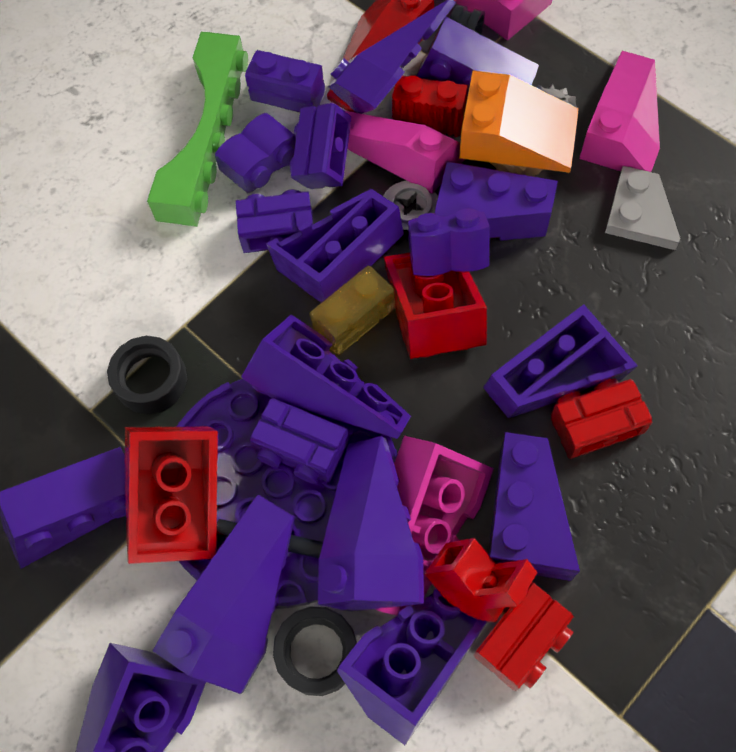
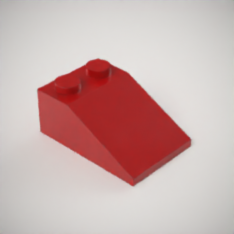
M410 252L384 257V264L401 334L410 359L487 345V306L469 271L451 270L434 276L413 275Z
M209 426L125 427V499L128 564L212 559L215 556L217 532V430Z

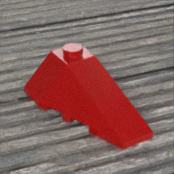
M376 0L361 16L343 58L349 61L434 8V0ZM329 89L327 93L329 101L346 111L356 113Z

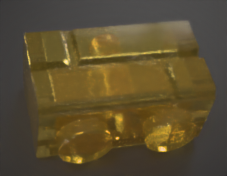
M367 265L310 312L313 329L332 343L330 349L339 356L379 322V318L386 317L395 309L394 289L371 266Z

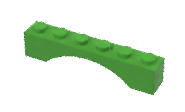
M200 32L192 58L199 81L205 89L203 114L196 132L187 145L170 162L156 171L147 202L155 220L158 222L197 227L201 213L204 214L207 210V191L210 183L213 184L215 182L217 174L214 154L225 142L224 133L226 126H230L233 119V101L238 99L240 95V77L242 72H246L248 67V53L243 51L239 35Z

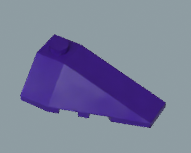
M446 0L349 61L343 58L330 73L334 80L328 87L356 113L363 114L376 109L405 71L402 68L421 51L422 47L418 43L421 39L423 41L427 40L435 32L456 2L454 0Z
M293 315L288 316L262 339L241 376L257 392L263 395H268L286 404L398 439L411 417L378 385L372 383L365 384L355 372L358 368L349 359L341 362L329 351L332 346L331 342Z
M382 436L350 443L347 446L319 557L318 605L352 612L424 604L423 555L419 544L413 541L408 522L411 520L408 507L402 505L397 489L399 478L387 440Z
M257 495L176 609L152 651L188 676L242 694L266 653L271 615L275 612L277 603L276 592L281 570L285 566L295 516L261 495Z
M434 589L431 595L424 598V604L409 605L399 611L398 615L380 627L377 625L366 632L340 664L337 672L367 717L405 746L488 622L463 613L459 608L449 603L437 589Z
M109 643L92 685L75 752H163L178 732L182 735L190 724L206 682L188 676L159 655L150 651Z

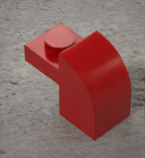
M475 538L446 543L425 572V575L440 594L463 613L482 621L496 622L505 607L518 606L526 598L528 588L538 572L528 559L495 564Z

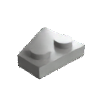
M627 166L622 167L605 233L676 250L680 241V235L659 174Z

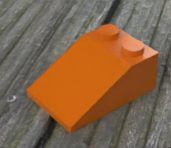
M473 70L461 132L459 158L570 173L578 108L511 75Z

